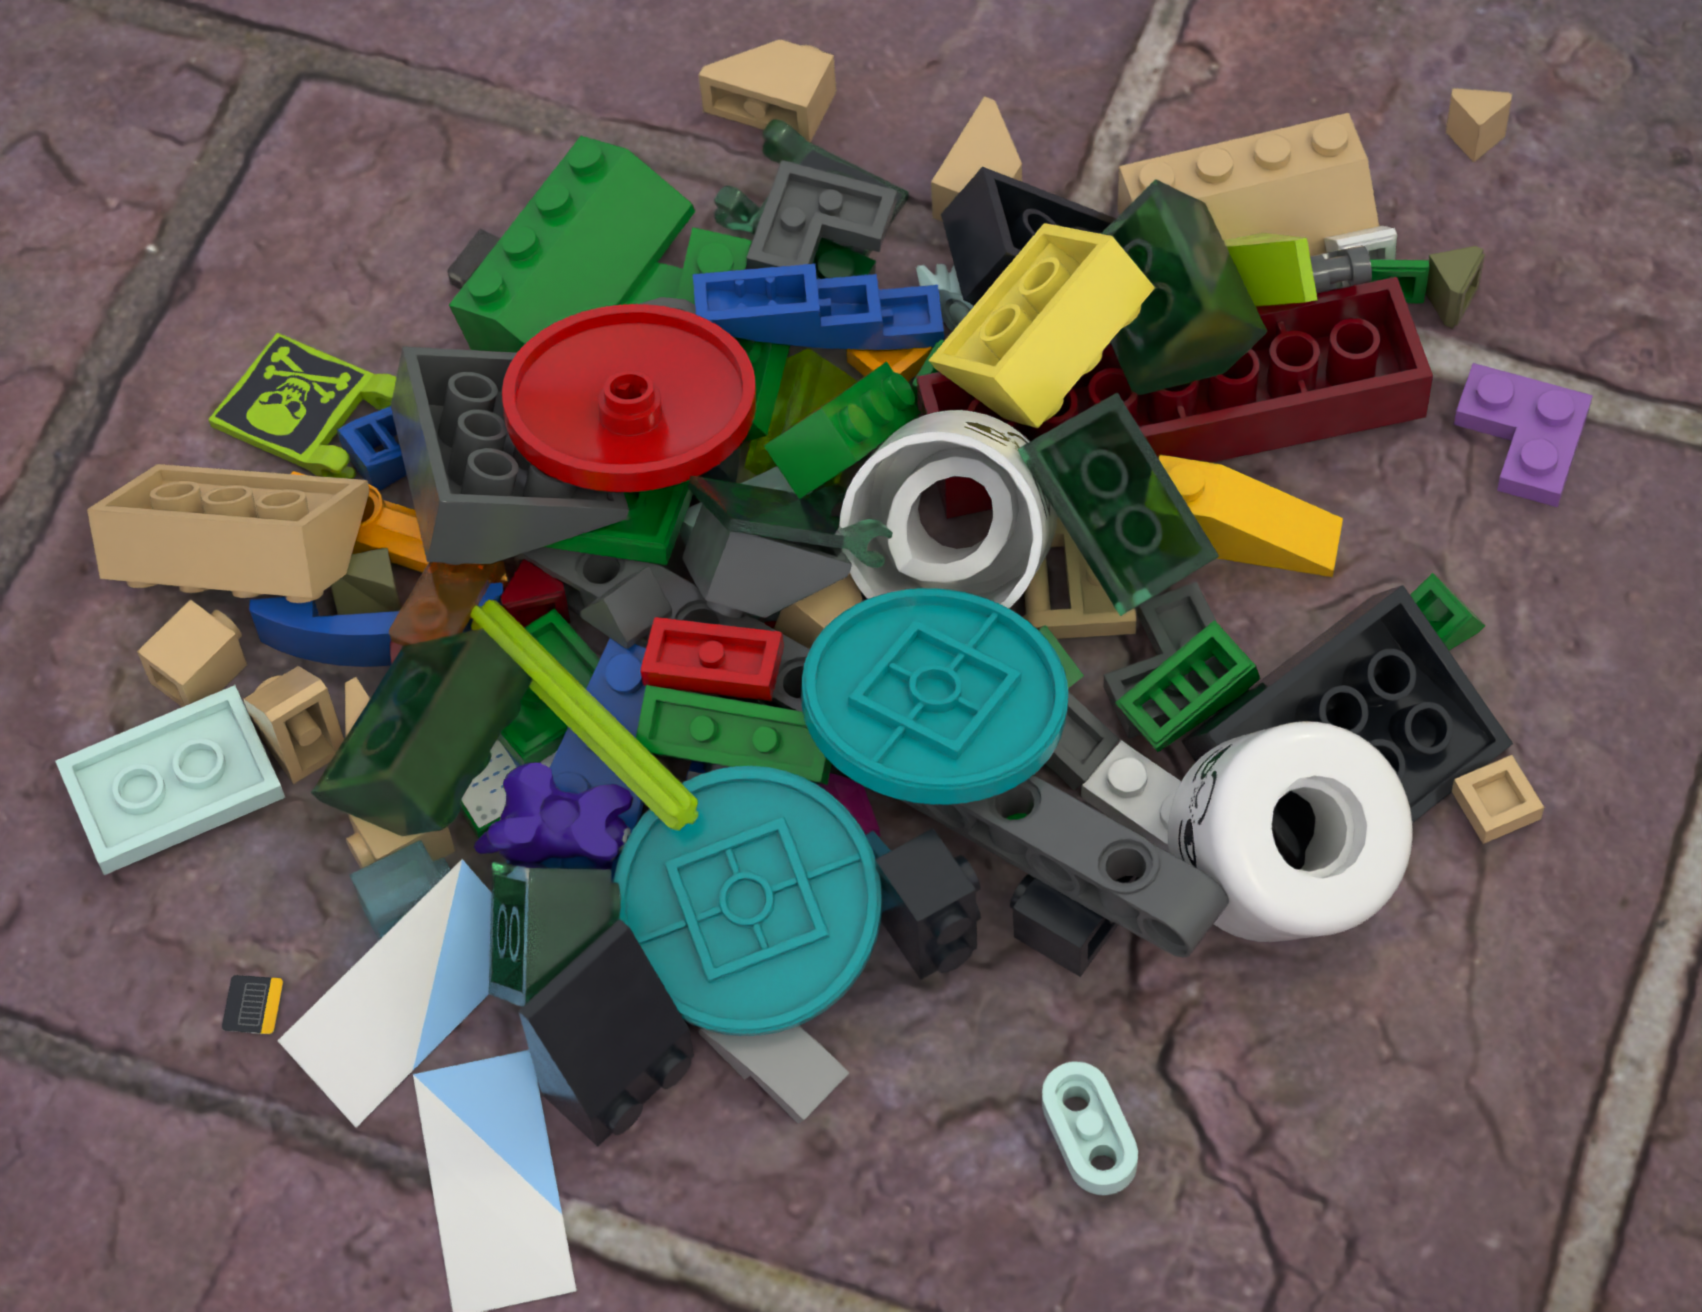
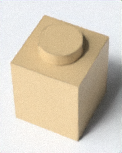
M191 599L137 651L149 682L181 707L221 691L247 666L239 643L242 634L234 622L218 610H214L209 614Z

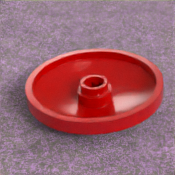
M625 304L600 307L574 314L555 322L532 337L518 351L507 368L503 380L502 402L506 429L512 443L527 461L542 472L560 481L582 488L607 492H639L661 489L688 481L711 470L729 457L740 446L752 426L756 411V384L754 370L747 353L739 342L720 326L696 314L676 308L648 304Z

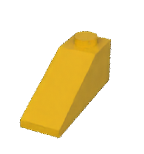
M1160 455L1149 504L1147 547L1333 577L1343 518L1224 465Z

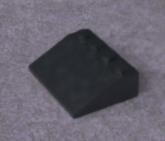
M1404 585L1372 595L1181 740L1194 761L1197 762L1209 750L1225 741L1288 723L1303 721L1320 722L1344 728L1369 742L1390 763L1407 795L1412 823L1451 793L1454 779L1486 766L1513 744ZM1288 791L1278 800L1273 809L1271 830L1275 845L1279 848L1278 852L1292 868L1301 870L1305 864V851L1314 835L1316 817L1311 804L1295 792Z

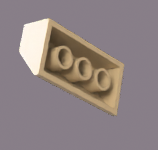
M1349 113L1119 166L1118 212L1121 220L1125 223L1138 267L1155 287L1149 295L1151 302L1193 293L1189 281L1188 264L1195 261L1193 250L1195 246L1259 233H1270L1307 238L1310 256L1327 253L1324 242L1326 237L1379 226L1368 158Z
M157 464L87 509L100 579L127 581V585L132 588H146L161 584L179 586L180 591L185 593H198L209 589L232 591V595L239 598L270 594L285 596L287 601L293 603L316 600L324 594L323 591L347 573L368 499L369 486L368 480Z

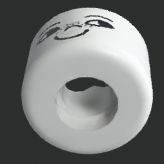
M949 410L931 413L912 420L895 431L859 469L847 489L840 514L839 530L841 533L840 543L842 552L846 554L852 563L850 574L867 599L899 590L938 588L974 594L1009 609L1029 586L1053 542L1058 515L1054 483L1046 463L1031 442L1016 429L999 419L972 411ZM952 476L969 477L986 488L992 499L993 519L988 535L984 540L972 547L955 549L941 545L927 534L921 524L918 507L921 493L936 481Z
M1306 721L1288 723L1236 737L1209 750L1184 776L1173 799L1168 822L1169 853L1210 876L1227 894L1228 906L1214 925L1234 936L1259 942H1278L1333 935L1349 930L1368 920L1389 901L1397 890L1408 866L1413 838L1412 817L1408 798L1399 777L1387 759L1374 746L1355 733L1331 724ZM1288 791L1295 792L1311 804L1316 817L1314 835L1305 851V864L1301 870L1294 869L1286 863L1276 849L1271 830L1273 809L1278 800Z

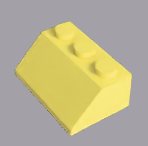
M1044 223L928 361L936 370L1004 419L1039 428L1044 421L1052 418L1060 410L1064 401L1063 398L1081 376L1091 371L1102 358V351L1121 328L1126 327L1135 320L1140 313L1141 304L1155 287L1113 236Z

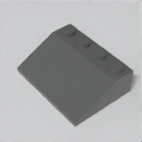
M402 346L391 409L427 562H444L452 565L463 563L492 564L627 519L629 508L624 492L592 490L553 478L527 461L512 443L504 420L502 387L507 368L517 353Z

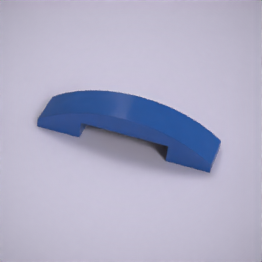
M503 582L439 587L438 609L320 616L315 600L293 603L287 601L285 597L250 599L249 611L260 642L283 653L318 663L339 666H392L390 641L451 633L457 652L482 642L483 640L471 629L473 619L470 617V612L475 605L483 606L488 599L496 600L502 605L501 596L505 590Z

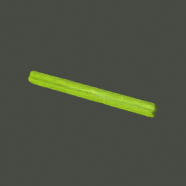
M488 599L483 606L475 605L470 612V617L473 619L471 629L670 829L680 830L687 823L693 824L699 816V813L696 811L698 799L496 600Z

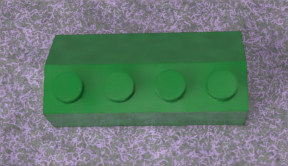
M580 136L450 302L449 307L470 349L518 353L532 337L566 317L595 308L625 305L655 262L660 260L696 212L694 206L630 150Z

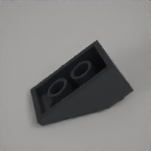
M983 166L941 213L963 300L973 306L981 299L1044 223L1113 236L1137 265L1124 221ZM1148 298L1141 304L1139 314H1143L1150 307Z
M621 919L615 922L518 1011L542 1096L597 1147L612 1133L620 1135L627 1131L641 1115L643 1104L661 1087L666 1090L676 1085L689 1070L692 1063L691 1059L694 1057L689 1027L632 930Z

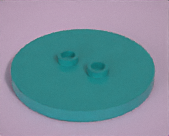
M918 588L889 592L869 598L845 610L833 619L821 631L808 652L802 676L801 705L804 721L816 746L837 769L864 787L896 799L914 803L950 805L979 801L1004 793L1029 779L1049 760L1057 748L1065 726L1068 707V684L1062 663L1052 645L1038 629L1016 612L994 601L970 593L938 588Z
M735 766L710 771L683 782L682 784L698 799L696 811L699 813V816L693 824L687 823L680 830L670 829L651 809L642 816L627 839L618 860L612 891L614 923L621 919L630 927L684 1021L694 1026L725 1035L759 1036L792 1029L814 1019L840 1000L853 986L863 972L877 941L882 915V887L879 873L876 870L875 856L865 833L846 807L833 795L819 785L787 771L760 766Z

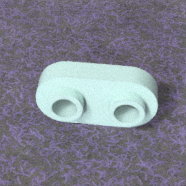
M1068 1062L1056 1067L1044 1081L1042 1109L1071 1176L1081 1188L1093 1194L1110 1195L1123 1190L1131 1183L1136 1174L1138 1148L1106 1077L1096 1067L1083 1062ZM1071 1097H1080L1088 1103V1106L1081 1111H1072L1064 1105V1102ZM1105 1155L1113 1159L1115 1165L1109 1170H1098L1090 1162L1097 1156Z

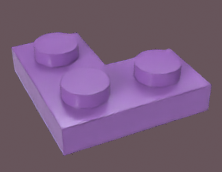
M1473 363L1456 410L1454 425L1512 441L1499 478L1497 491L1558 507L1590 410L1593 395Z

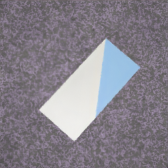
M461 859L278 1042L348 1120L357 1127L537 945L465 861Z
M525 1050L413 1074L453 1312H484L576 1292L537 1075L530 1051Z

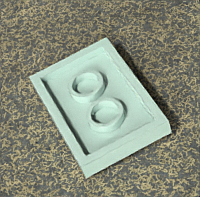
M235 685L55 761L104 875L285 798L281 784Z

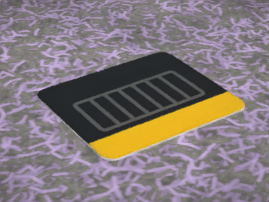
M234 975L230 982L222 1029L230 1032L272 1034L275 1028L283 980L272 977Z

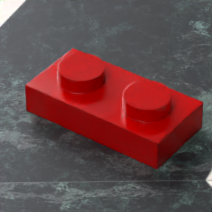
M654 617L640 670L643 686L649 685L668 689L772 701L784 651L782 632Z

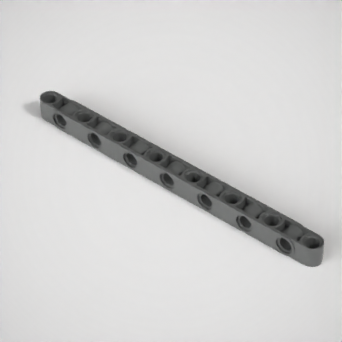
M541 547L492 563L496 568L512 577L523 559L542 569L550 576L563 582L568 609L580 616L583 608L620 581L649 566L672 608V617L669 619L776 631L744 613L742 618H732L715 612L706 605L707 601L704 600L696 585L655 563ZM650 633L635 644L646 648ZM783 635L784 651L772 701L726 695L719 696L725 699L803 712L801 698L799 697L801 696L804 664L810 649ZM1034 775L1004 793L969 803L943 805L901 800L1109 921L1121 925L1177 957L1186 958L1191 955L1229 903L1227 894L1222 887L1201 870L1149 842L1145 837ZM1013 814H1027L1026 817L1019 820L1006 819ZM1124 876L1139 877L1137 881L1132 883L1116 882L1118 878Z

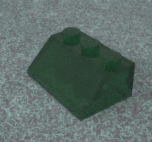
M1155 179L1101 233L1113 236L1155 287L1141 304L1140 313L1135 320L1126 327L1121 328L1110 342L1132 392L1143 395L1223 374L1267 333L1265 325L1206 203Z
M1118 393L1017 450L1120 616L1140 607L1219 557Z
M483 628L403 646L311 794L324 804L400 836L443 830L458 816L462 806L460 800L472 780L488 766L492 757L490 750L502 730L510 725L518 716L521 710L520 700L533 679Z
M492 861L488 994L521 1007L525 1006L610 928V924H614L619 920L621 892L619 884L611 882L610 869L570 862L522 863Z

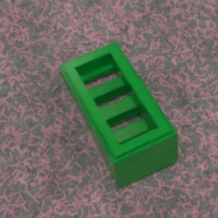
M1214 620L1117 700L1115 704L1158 753L1237 699L1261 678L1256 665ZM1213 656L1228 671L1220 679L1204 663ZM1193 670L1209 687L1202 694H1199L1184 678L1185 675ZM1172 684L1190 703L1181 711L1163 692ZM1150 699H1153L1170 719L1162 727L1141 706Z

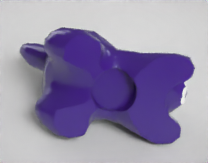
M526 763L514 768L506 775L503 781L506 802L500 821L490 825L488 831L475 842L474 848L477 853L490 854L498 852L509 862L524 865L541 863L549 858L587 857L602 873L607 874L611 871L614 859L621 854L631 834L630 828L625 824L624 820L618 817V815L626 812L632 806L633 797L628 789L616 784L592 787L581 793L565 792L560 790L555 784L552 769L542 763Z

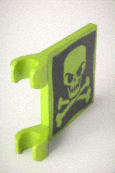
M276 333L208 421L212 428L305 468L315 476L354 479L356 476L355 470L347 466L350 461L348 453L340 447L328 444L362 399L377 410L390 407L396 376L391 374H373L280 333Z

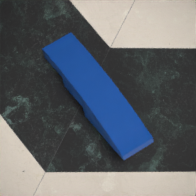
M815 264L693 274L696 315L715 323L733 337L758 342L812 348L864 350L934 347L936 342L939 343L940 339L944 340V326L938 285L879 290L877 274L817 279Z

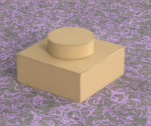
M1513 755L1454 779L1451 792L1483 844L1542 818L1544 806Z

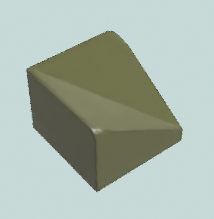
M388 548L352 554L346 575L331 585L338 615L402 611Z

